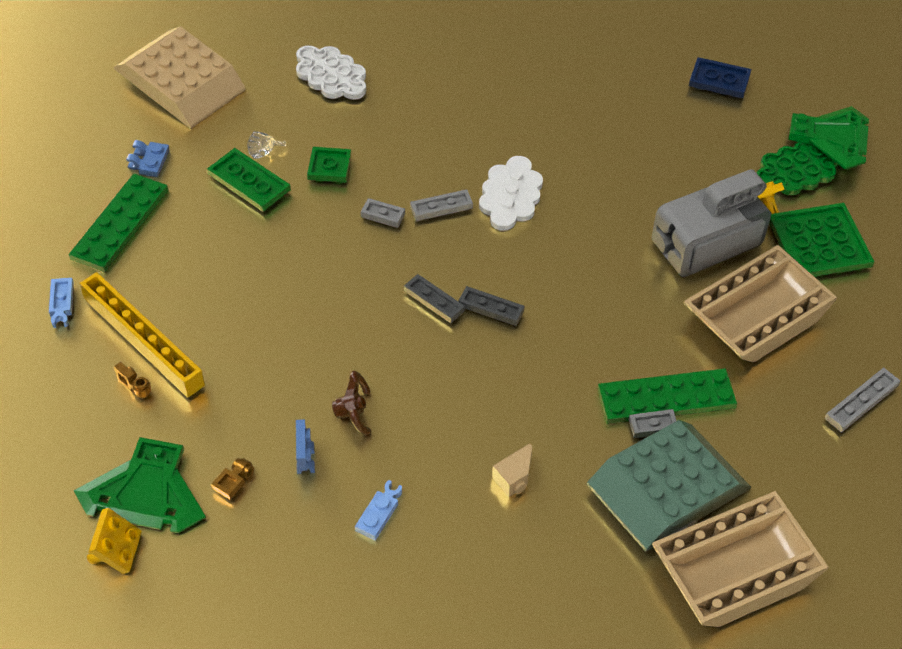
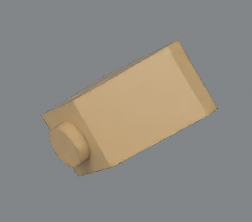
M530 443L493 465L492 478L508 497L515 493H521L527 486L532 456V445Z

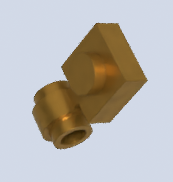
M121 361L114 366L117 379L131 392L134 391L136 396L145 398L150 394L151 385L148 379L144 377L136 378L137 373L130 366H125Z
M237 458L233 462L231 467L233 471L225 468L211 484L212 489L231 500L245 484L244 478H250L254 472L252 463L244 458Z

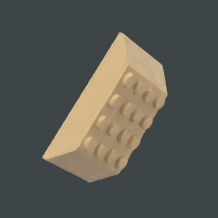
M181 26L167 31L114 66V70L190 129L246 90L229 62Z
M777 245L684 301V304L741 359L755 362L817 323L836 301L837 297Z
M776 491L652 543V546L701 625L723 626L797 593L828 570V565Z

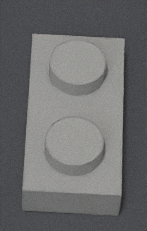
M370 198L367 199L361 210L362 218L396 228L399 227L405 216V208Z
M673 409L629 415V423L634 438L650 436L676 422Z

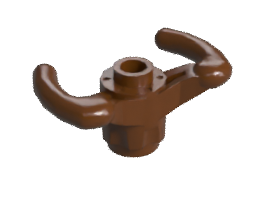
M352 371L349 376L350 380L345 396L338 397L332 402L333 412L337 418L345 419L350 417L354 427L361 434L370 435L371 429L366 427L360 419V414L366 408V401L358 393V388L360 386L365 395H369L371 391L364 377L359 372Z

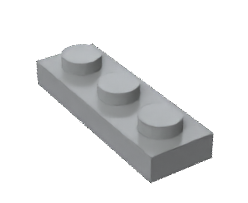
M466 189L411 201L410 208L415 221L473 209V202Z

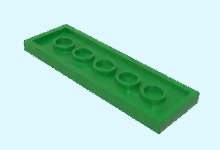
M133 173L68 254L70 260L105 273L169 191L168 186Z
M726 368L599 383L597 388L606 424L629 422V415L673 409L675 416L736 409L737 401Z

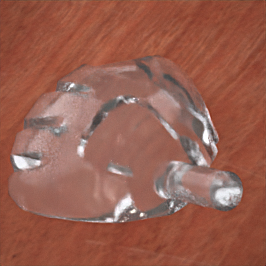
M254 131L248 140V152L254 159H259L269 154L274 145L286 146V141H277L266 133Z

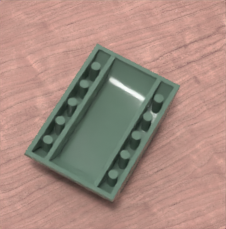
M681 420L668 425L610 457L587 482V486L645 552L653 547V542L671 535L694 520H700L751 489V486L692 424Z

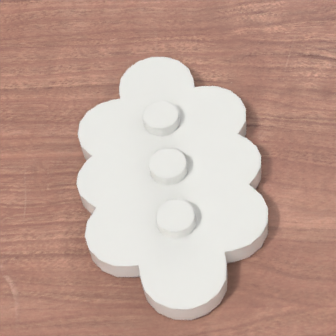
M308 45L297 50V76L302 80L308 81L310 88L321 90L324 97L335 99L345 96L348 99L355 100L362 98L366 94V84L364 82L366 70L363 66L354 64L351 56L341 55L340 50L332 46L318 49Z
M514 156L507 161L506 165L491 167L488 171V180L482 185L483 195L479 199V208L481 212L490 216V223L497 230H510L514 227L516 221L530 220L534 216L535 205L540 201L539 190L543 185V177L539 172L531 170L532 163L526 157Z

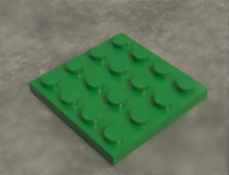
M845 203L771 214L769 224L779 246L814 277L873 267L875 261Z

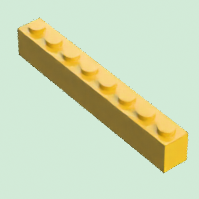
M96 272L79 283L84 299L187 398L205 386L202 370L100 274Z

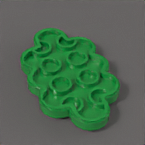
M798 142L794 147L783 146L779 148L777 153L765 154L761 158V169L756 173L765 183L773 181L775 185L782 182L785 190L780 192L783 194L797 195L802 189L814 190L819 183L831 182L835 177V167L838 164L813 144Z

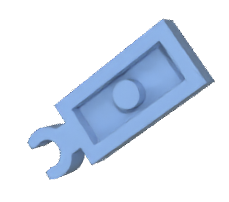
M72 278L51 279L49 314L53 328H56V324L59 321H63L64 327L69 325L67 316L72 315L74 282Z
M388 480L385 483V492H376L356 523V532L376 541L398 506L397 498L402 494L401 485L396 490H390L392 481Z

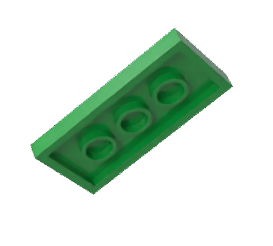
M233 148L207 168L208 175L262 212L291 190L289 183L236 148Z

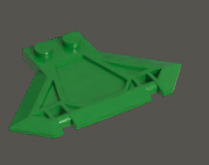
M852 106L819 117L807 116L803 113H793L788 140L813 144L847 170L866 163V157L862 155L867 153L869 126L865 124L869 123V118Z
M139 437L131 460L73 490L87 516L95 517L98 511L110 508L133 525L162 530L164 524L171 525L170 532L180 533L206 518L178 471V466L184 452L183 445ZM107 499L108 503L102 502V500ZM169 512H173V513H175V515H174V516H171V515H168V513H169Z

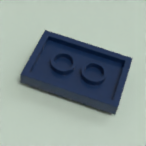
M697 57L689 86L743 98L752 69Z

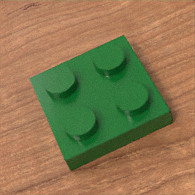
M313 147L307 180L346 183L351 160V149Z

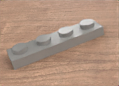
M883 367L826 413L825 419L842 433L896 389L901 381Z

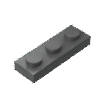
M419 274L404 285V291L449 323H452L465 311L463 304Z
M466 286L458 302L465 306V309L517 326L525 309L524 305Z

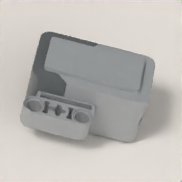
M751 169L665 203L656 212L651 237L652 241L681 277L689 276L755 249L764 242L771 218V211L757 197L765 191L767 185Z

